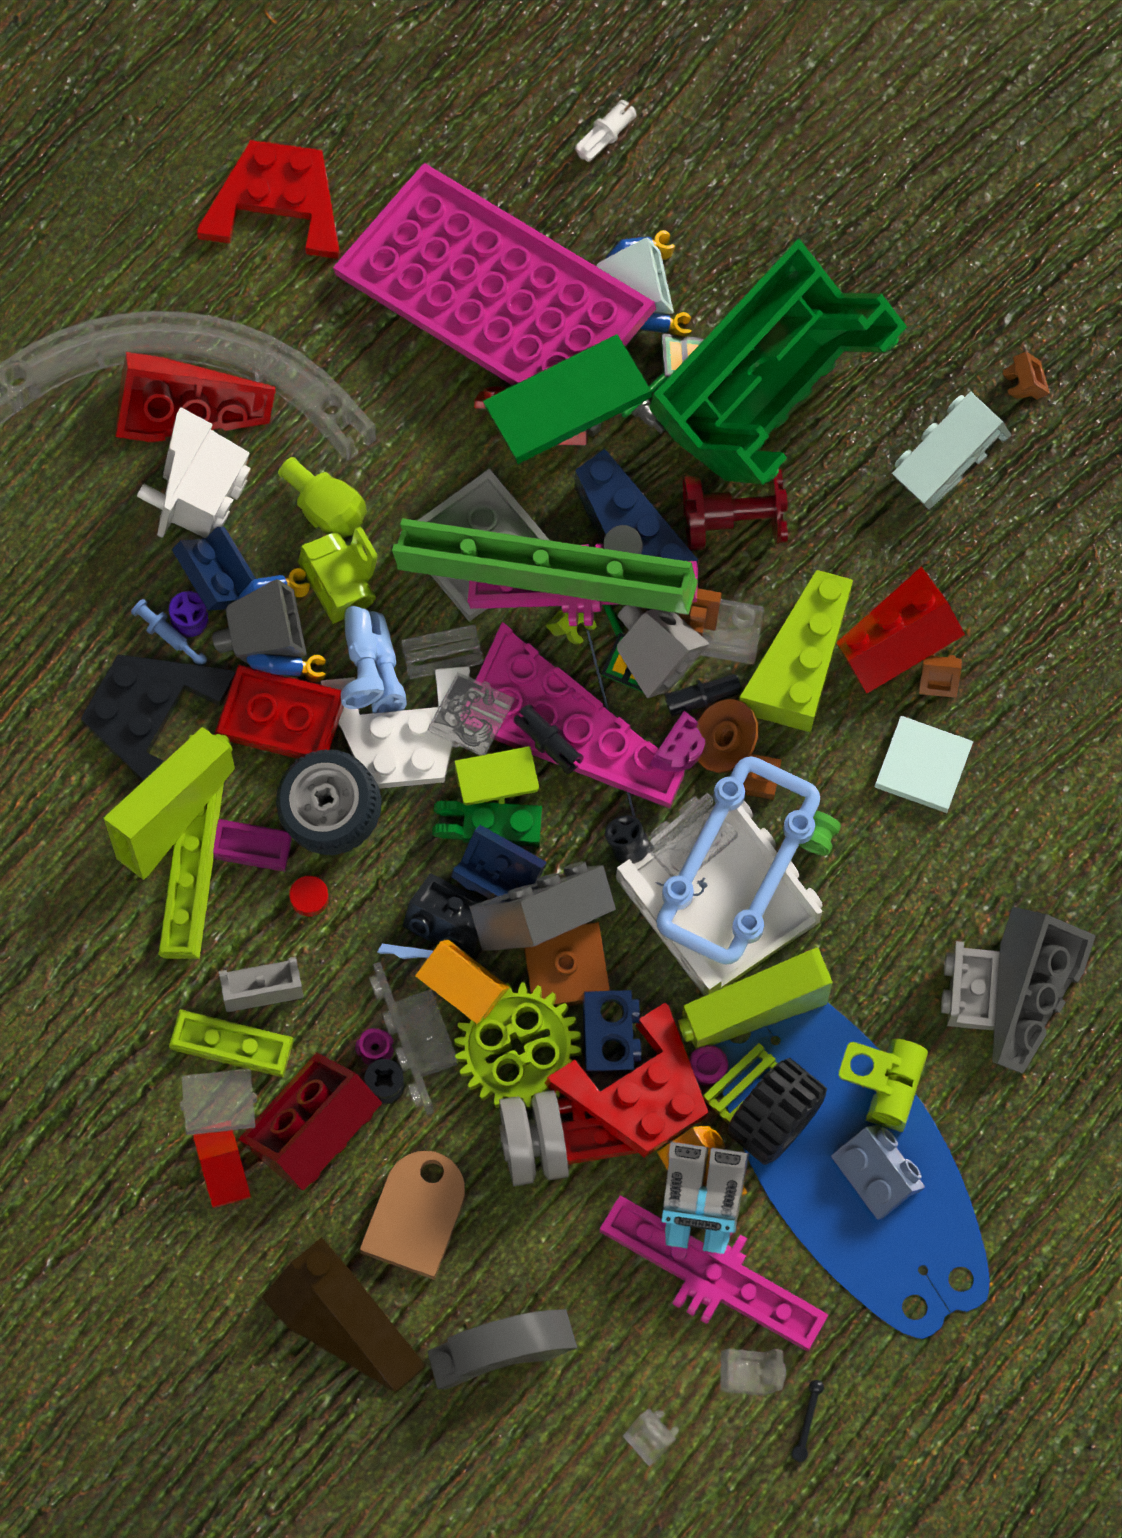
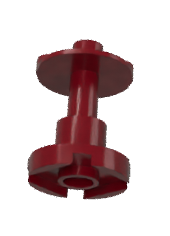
M779 469L776 477L768 482L769 496L732 499L730 491L703 493L699 475L684 477L682 484L684 515H686L687 527H685L690 551L705 550L706 531L733 529L734 521L770 518L775 544L788 543L787 522L783 521V512L788 511L786 489H783L781 469Z

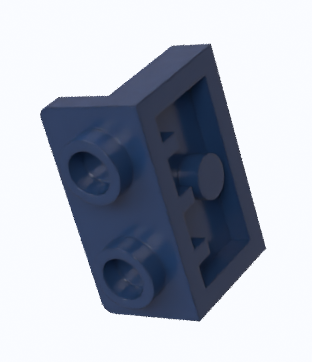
M224 526L216 527L205 539L180 540L171 549L208 611L226 609L229 604L237 600V597L247 585L256 579Z

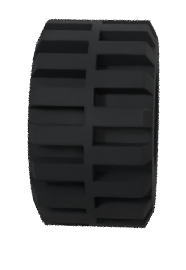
M791 1058L782 1060L760 1080L737 1109L729 1123L727 1135L763 1165L773 1162L793 1143L817 1113L825 1100L827 1087Z

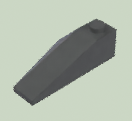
M1012 907L1000 945L993 1063L1019 1073L1025 1072L1046 1036L1045 1026L1053 1012L1060 1013L1066 1003L1062 997L1071 982L1078 983L1083 975L1096 935L1047 914Z

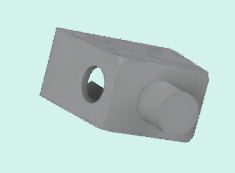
M626 605L618 613V618L629 631L617 644V650L647 698L669 692L709 645L706 639L674 612L652 609L644 613L640 607Z

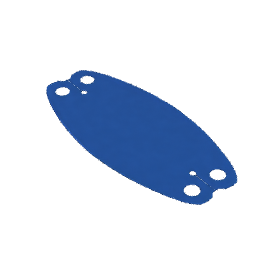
M827 1003V1005L751 1031L749 1039L744 1043L736 1044L726 1040L713 1045L725 1053L729 1065L728 1072L760 1043L765 1048L764 1050L776 1059L777 1063L791 1058L827 1087L825 1100L817 1113L793 1143L776 1160L763 1165L750 1153L748 1160L779 1214L801 1243L836 1281L883 1321L904 1334L920 1339L929 1337L942 1328L944 1318L950 1312L952 1313L955 1310L968 1312L979 1307L987 1300L990 1283L989 1268L970 1197L947 1144L929 1112L916 1094L904 1131L900 1132L887 1127L884 1128L888 1129L898 1142L896 1148L904 1159L912 1161L919 1169L922 1176L920 1180L925 1186L921 1192L911 1195L884 1218L877 1220L831 1157L832 1154L865 1127L878 1125L865 1121L876 1091L841 1080L838 1075L847 1045L850 1042L878 1049L863 1032L832 1005ZM772 1035L780 1038L781 1042L779 1045L771 1043ZM857 1055L851 1060L850 1066L855 1074L866 1076L872 1072L873 1062L868 1056ZM759 1058L722 1091L724 1097L762 1062ZM770 1068L765 1070L727 1106L729 1113L746 1099L760 1080L771 1070ZM924 1265L928 1268L926 1275L919 1274L918 1268ZM965 1267L970 1270L974 1277V1283L969 1290L958 1292L950 1286L948 1276L954 1268ZM918 1295L926 1301L927 1312L923 1318L912 1320L905 1316L902 1304L908 1296Z

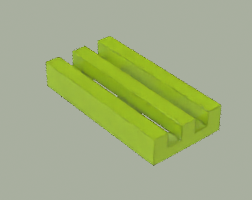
M760 1043L703 1095L704 1101L728 1125L743 1101L731 1113L725 1108L768 1068L772 1069L777 1064L776 1059L771 1054H768ZM759 1058L762 1062L718 1102L715 1098Z

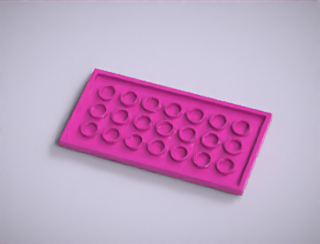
M423 163L333 267L337 277L513 386L618 334L624 346H626L656 310L655 302L426 163Z

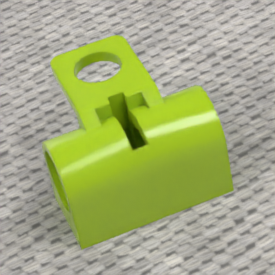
M362 527L354 530L352 542L349 546L346 545L339 533H332L302 545L298 563L301 569L306 572L305 576L333 624L345 619V612L348 607L356 606L367 609L376 599L374 592L368 584V580L373 576L378 557Z
M892 1039L887 1052L856 1042H850L847 1045L838 1074L839 1078L876 1091L865 1121L900 1132L904 1131L928 1050L919 1044L903 1039ZM857 1055L868 1056L873 1062L872 1072L866 1076L855 1074L850 1066L851 1060Z

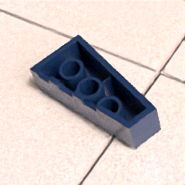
M605 449L575 470L574 488L602 544H604L606 534L612 528L627 525L639 533L643 545L642 555L682 561H697L698 565V559ZM640 607L644 613L646 611L651 610L649 608Z

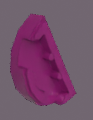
M685 711L682 713L653 757L650 766L663 771L679 772L690 769L698 762L705 746V739L697 729V721Z

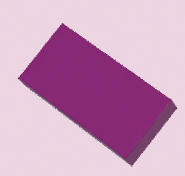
M218 819L213 859L286 872L293 838L284 830Z

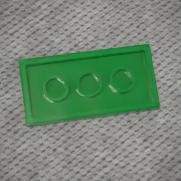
M616 334L483 400V403L516 463L520 464L652 398V392L620 337Z

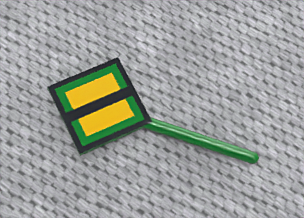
M665 333L660 335L663 373L649 386L652 393L670 377L704 338ZM640 404L622 412V417H628Z

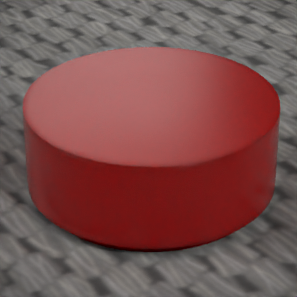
M301 877L290 888L291 905L302 916H316L322 913L328 905L329 894L327 886L318 877Z

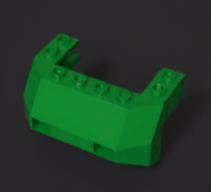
M798 238L653 394L649 410L677 444L724 481L765 484L776 477L779 473V466L787 459L783 452L758 451L764 445L765 440L769 437L768 434L773 428L782 425L789 417L788 412L796 403L803 401L812 393V386L820 377L827 375L835 368V361L844 351L887 352L898 343V336L907 328V325L882 293H842L800 238Z

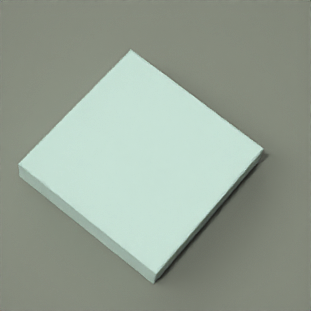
M901 716L877 778L875 788L947 813L973 741Z

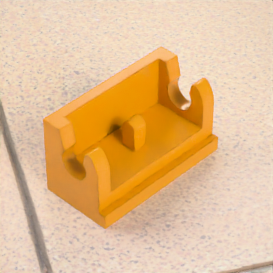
M449 939L440 941L415 975L476 1024H479L483 1018L485 1019L510 988Z

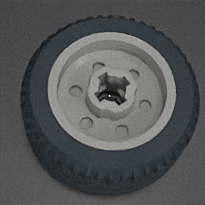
M318 750L317 752H311L304 757H300L286 770L277 789L276 808L282 826L299 845L314 853L336 855L353 850V848L358 847L364 840L368 839L380 817L381 795L374 777L358 759L338 750Z

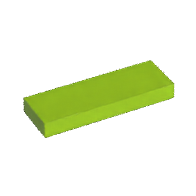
M180 1009L169 1048L170 1050L283 1078L294 1040L293 1037Z

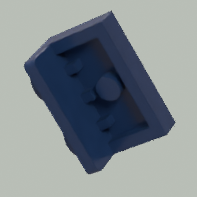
M479 825L471 837L461 862L453 869L451 877L459 881L466 889L476 891L492 899L506 894L515 888L536 883V879L541 877L547 862Z

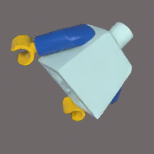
M660 231L656 234L655 240H652L651 237L620 240L596 267L655 302L656 310L640 329L666 333L670 330L672 335L689 337L692 331L690 329H681L678 323L689 324L691 316L685 312L677 314L674 319H671L669 316L674 311L662 260L669 259L673 255L675 246L672 244L669 246L662 244L669 242L670 234L667 231Z

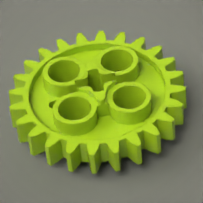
M525 982L521 983L518 993H513L510 987L485 1019L483 1018L479 1024L471 1020L470 1024L458 1023L457 1025L458 1029L465 1033L466 1036L454 1039L455 1045L465 1048L464 1051L455 1055V1059L458 1062L468 1063L459 1072L462 1077L474 1076L468 1084L470 1090L476 1089L479 1086L483 1087L480 1093L481 1100H486L491 1094L495 1095L494 1105L496 1108H499V1099L519 1096L524 1101L526 1108L531 1110V1100L535 1093L551 1091L544 1084L547 1077L572 1062V1056L582 1055V1049L571 1044L581 1039L580 1032L569 1031L577 1023L576 1018H563L568 1010L567 1004L564 1003L555 1008L556 994L551 993L545 999L541 998L542 989L539 985L532 994L527 993ZM525 1012H533L539 1018L536 1026L529 1030L522 1029L517 1025V1019ZM492 1028L498 1029L503 1034L499 1044L491 1047L482 1043L481 1039L485 1031ZM545 1030L550 1031L549 1036L528 1042ZM518 1038L521 1043H526L523 1054L518 1055L515 1050H511L513 1048L511 1041ZM541 1047H549L554 1050L555 1058L549 1064L540 1065L533 1059L536 1050ZM509 1051L492 1063L486 1062V1059L492 1055ZM510 1063L518 1066L520 1070L516 1079L510 1082L499 1079L498 1071L503 1065ZM559 1091L555 1093L557 1097L561 1095Z

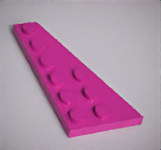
M502 622L474 683L483 689L481 691L473 690L485 695V689L489 690V696L493 692L494 700L509 706L506 711L494 704L486 706L481 699L478 703H473L472 707L501 719V723L499 724L470 710V718L475 717L479 720L487 721L493 730L490 736L491 739L516 749L530 746L532 755L557 764L546 752L540 753L535 748L536 742L513 722L516 715L522 718L523 715L519 711L531 704L551 726L556 725L562 730V737L584 756L581 764L577 761L574 762L578 766L574 770L575 772L670 808L685 775V770L679 772L663 771L650 766L653 757L658 751L655 745L641 738L630 729L628 723L620 717L614 716L603 707L602 702L559 667L555 668L539 655L537 649L529 643L523 642L512 632L511 628ZM470 702L467 703L466 708L470 707ZM468 718L463 725L465 729L475 733L484 726L483 723L474 718L470 722Z

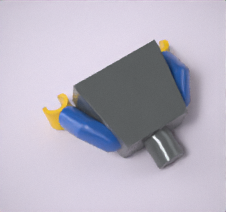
M296 568L290 572L289 578L278 575L252 580L240 593L237 600L226 608L229 627L213 633L212 638L216 650L220 654L234 650L236 657L248 663L253 669L285 676H300L301 673H305L306 678L311 682H321L325 678L326 673H316L312 671L310 666L315 664L325 665L326 660L324 657L313 655L307 662L302 661L301 658L307 656L295 597L307 595L310 583L297 584L295 581L304 580L306 572L301 568Z

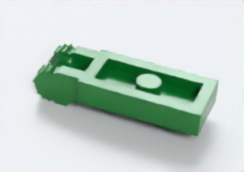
M437 801L434 803V812L437 815L464 817L463 827L457 824L439 823L433 826L432 835L435 837L463 840V843H469L476 828L482 825L517 846L540 847L542 806L486 802L464 805L458 801Z

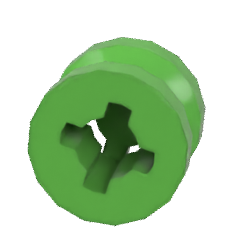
M816 811L813 816L815 821L814 834L808 842L799 844V846L811 853L826 856L832 850V837L839 833L841 824L830 815Z

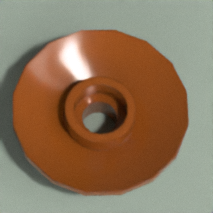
M734 699L717 701L707 708L698 719L697 729L705 739V746L698 762L706 770L719 774L732 772L739 760L750 757L753 753L758 739V722L754 711L744 702Z

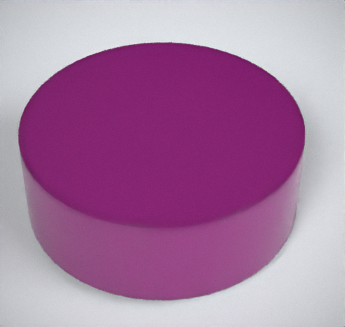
M713 1045L697 1048L689 1059L697 1083L702 1086H714L729 1070L725 1053Z

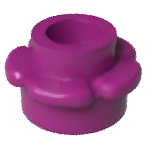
M376 1028L367 1029L356 1042V1053L359 1057L363 1058V1062L367 1065L380 1059L390 1060L394 1053L392 1048L393 1038L384 1030ZM373 1044H377L379 1049L374 1051L371 1047Z

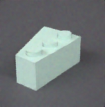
M971 391L966 397L963 395L957 397L948 407L947 412L949 414L939 425L936 422L931 424L922 434L920 445L913 452L911 450L904 452L894 465L896 470L892 474L928 509L932 508L962 480L963 477L961 475L974 462L979 465L987 458L985 450L997 438L1005 442L1011 436L1004 422Z

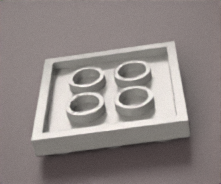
M490 469L417 520L549 540ZM431 575L469 622L487 609H470L468 603L469 581Z

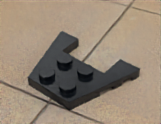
M118 654L82 715V724L115 756H118L142 782L165 762L149 754L183 692L187 690L221 706L230 690L235 672L226 669Z

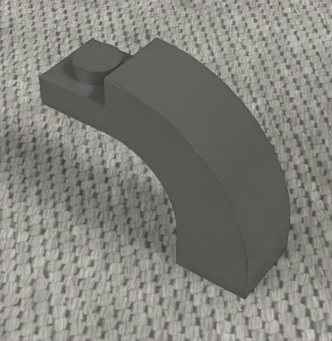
M546 1310L512 1316L465 1330L448 1337V1342L427 1352L439 1390L449 1389L476 1376L505 1366L524 1362L548 1361L576 1349L577 1345L567 1310Z

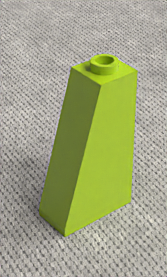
M200 728L103 818L116 859L144 880L150 875L234 771L235 766L231 754L233 749L220 734L214 736L205 728Z
M819 948L811 949L683 1006V1018L678 1020L684 1040L686 1042L692 1040L696 1050L701 1046L715 1045L827 1005L833 982Z

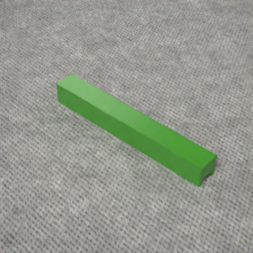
M402 518L400 524L402 531L397 545L394 544L392 548V553L397 563V570L689 615L698 584L692 563L688 561Z

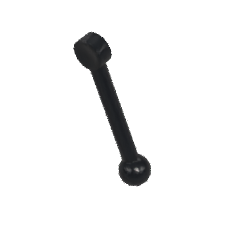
M816 1379L812 1380L808 1385L811 1394L799 1443L792 1451V1458L798 1463L804 1462L808 1457L806 1444L818 1395L824 1391V1384Z

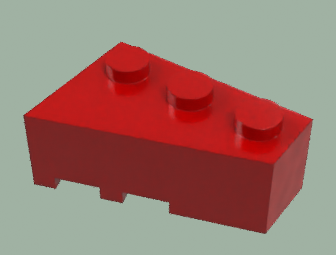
M921 566L837 641L836 644L866 693H869L965 636V633L948 601Z

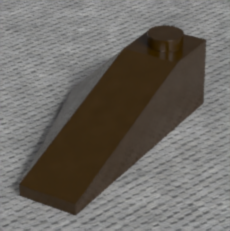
M322 1237L294 1259L262 1296V1299L289 1330L305 1337L320 1346L322 1350L335 1355L353 1366L357 1371L394 1393H397L426 1368V1365Z

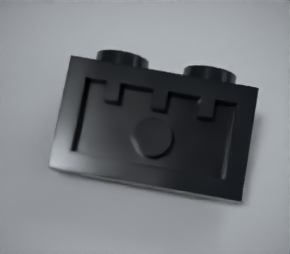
M430 873L410 900L403 921V927L436 945L440 941L449 939L470 957H473L479 938L470 906L484 901Z

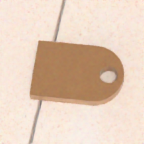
M418 1151L400 1159L393 1166L387 1177L360 1247V1253L435 1280L465 1199L464 1180L455 1163L446 1156L432 1151ZM428 1164L439 1165L444 1171L443 1177L436 1183L426 1182L421 1177V1170L424 1166Z

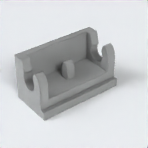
M296 957L288 958L289 961L236 971H219L226 1012L304 998Z

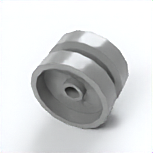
M554 1090L534 1094L531 1100L533 1119L528 1120L524 1101L519 1096L499 1099L502 1125H499L504 1159L505 1162L508 1161L513 1186L534 1182L536 1178L534 1157H540L543 1174L548 1180L569 1176L563 1128Z

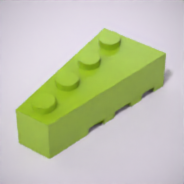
M819 570L815 571L740 696L739 701L744 702L754 711L756 718L811 733L849 601L853 579Z

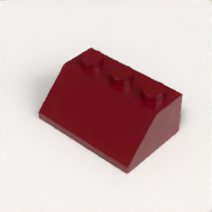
M316 1052L238 1140L282 1179L304 1191L309 1184L318 1179L321 1171L335 1155L345 1149L347 1142L361 1126L371 1120L374 1112L382 1102L355 1072Z

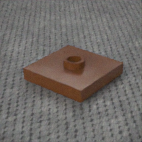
M599 922L583 924L534 947H524L530 993L532 994L538 985L541 986V998L543 999L551 993H555V1008L564 1003L567 1006L583 1004L582 994L584 992L610 991Z

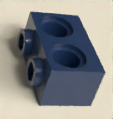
M631 990L584 992L582 994L585 1073L632 1072L634 1070V1062H641L640 1039H633V1023H639L640 1021L639 999L632 1000ZM612 1001L621 1007L622 1017L619 1021L610 1023L602 1018L600 1009L605 1002ZM616 1041L621 1044L624 1054L620 1061L610 1062L603 1057L602 1046L605 1042Z

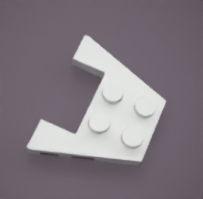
M469 666L435 670L438 707L361 715L359 714V709L343 708L338 726L342 730L352 756L358 759L372 774L379 789L445 782L454 741L432 732L430 729L458 677L469 681ZM356 678L321 680V684L342 690L344 686L356 680ZM457 696L455 697V699L463 702L464 696ZM458 701L453 702L455 706H458ZM463 706L457 707L454 713L462 711ZM452 715L450 721L454 726H457V720Z

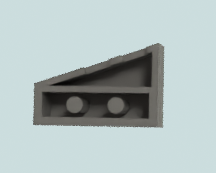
M585 861L577 862L564 867V873L562 874L555 873L536 879L534 884L515 888L506 894L470 906L482 951L534 947L616 910L604 866L587 867Z

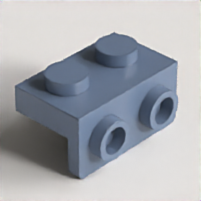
M880 1125L865 1127L831 1155L877 1220L884 1218L911 1195L919 1193L925 1188L920 1180L922 1176L919 1169L912 1161L904 1159L896 1148L898 1142L894 1135Z

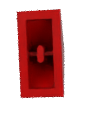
M231 1122L192 1132L213 1209L251 1198Z

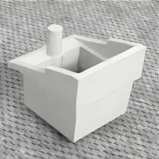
M181 407L176 416L163 478L168 480L166 493L163 494L143 484L137 497L162 510L157 532L158 536L163 538L172 522L206 538L213 529L224 525L233 503L232 498L238 500L247 483L246 478L251 470L250 467L246 466L249 452L212 431L213 424Z

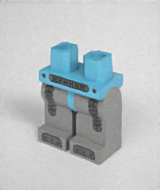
M670 1142L667 1184L661 1221L666 1223V1245L688 1248L691 1227L706 1229L703 1251L725 1254L730 1240V1233H735L749 1153L711 1148L707 1185L703 1186L709 1147Z

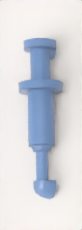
M144 599L140 600L133 607L131 614L134 616L140 615L149 623L147 628L149 634L156 632L176 651L183 650L198 666L206 664V656L203 653L198 655L187 646V639L165 621L167 615L164 612L159 615L154 614L147 607V601Z

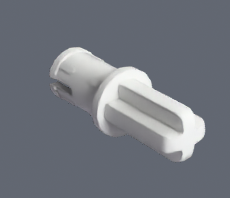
M620 100L603 119H597L594 122V128L576 145L575 150L582 160H593L609 143H615L618 140V134L637 117L636 111L632 106L624 113V109L629 104L627 101Z

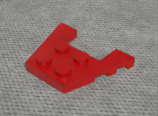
M250 140L197 229L198 239L230 244L237 210L311 220L306 243V255L339 259V245L322 150Z
M666 1002L641 1017L639 1023L635 1025L657 1053V1056L602 1091L597 1089L576 1060L548 1076L544 1082L551 1091L554 1090L555 1093L559 1091L573 1101L572 1106L580 1112H588L602 1122L605 1130L644 1158L703 1120L708 1114V1109L671 1010Z

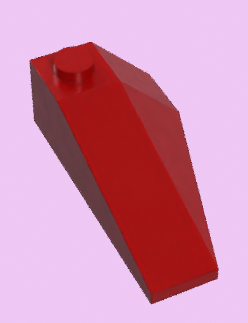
M126 352L120 382L115 435L118 438L146 442L165 441V437L172 436L180 407L213 424L211 430L223 428L227 431L269 424L276 388L275 386L164 357Z

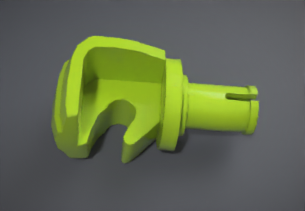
M290 457L281 465L278 471L279 476L300 492L297 505L315 528L319 527L326 535L339 533L344 539L352 536L354 530L361 527L367 513V508L362 496L354 488L342 480L333 478L327 472L314 476L295 457Z

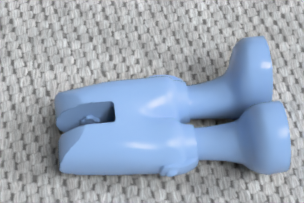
M356 606L348 607L345 612V636L350 660L353 661L358 670L356 680L348 683L341 691L342 705L348 709H360L371 704L373 713L403 711L407 705L406 694L394 671L396 655L384 614L375 611L369 612L364 608Z

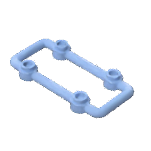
M752 756L739 760L730 777L720 779L715 785L714 801L716 804L679 875L672 876L664 883L662 890L664 904L656 919L658 930L666 938L725 965L738 961L747 945L755 943L761 938L764 930L762 916L798 845L804 844L812 838L815 830L813 816L820 803V793L813 784ZM753 772L805 797V800L799 810L789 813L785 818L783 826L785 839L749 909L743 910L735 916L732 925L734 938L729 948L725 949L673 924L672 920L677 910L684 909L691 904L694 894L692 881L728 812L742 805L745 797L743 783L748 773Z

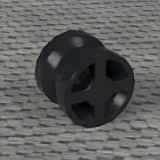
M625 815L614 819L608 824L605 830V837L612 848L611 850L616 860L624 863L630 859L635 864L647 856L650 850V842L646 833H644L640 820L634 816Z
M380 1059L371 1063L366 1069L364 1076L365 1084L379 1098L383 1105L392 1104L401 1097L405 1086L402 1069L397 1063L389 1059Z

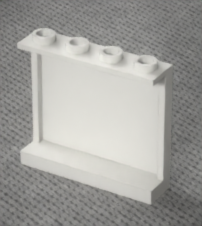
M743 801L739 808L728 812L692 881L694 894L702 891V887L697 884V881L702 880L703 877L706 878L704 882L708 886L701 895L693 896V900L688 907L677 910L672 920L673 924L725 949L729 948L734 938L732 925L735 916L739 912L749 909L777 854V851L774 849L776 847L775 840L765 828L759 829L751 819L753 813L745 801ZM711 811L649 852L643 860L635 864L630 859L617 867L616 880L704 996L729 986L820 923L822 915L820 908L823 907L818 895L811 888L806 890L797 879L799 872L790 861L762 916L764 930L761 938L755 943L748 944L741 958L735 963L727 965L718 963L662 935L657 928L656 919L664 904L662 898L663 886L657 885L655 882L664 884L667 879L679 875Z

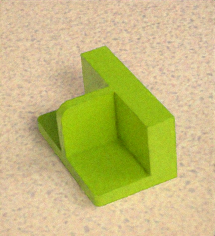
M530 746L455 760V774L464 805L497 800L499 804H505V798L534 793L539 790Z

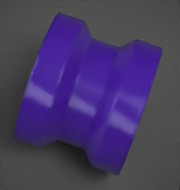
M185 591L177 594L171 600L169 615L173 628L184 637L200 635L206 629L209 622L207 608L199 594Z

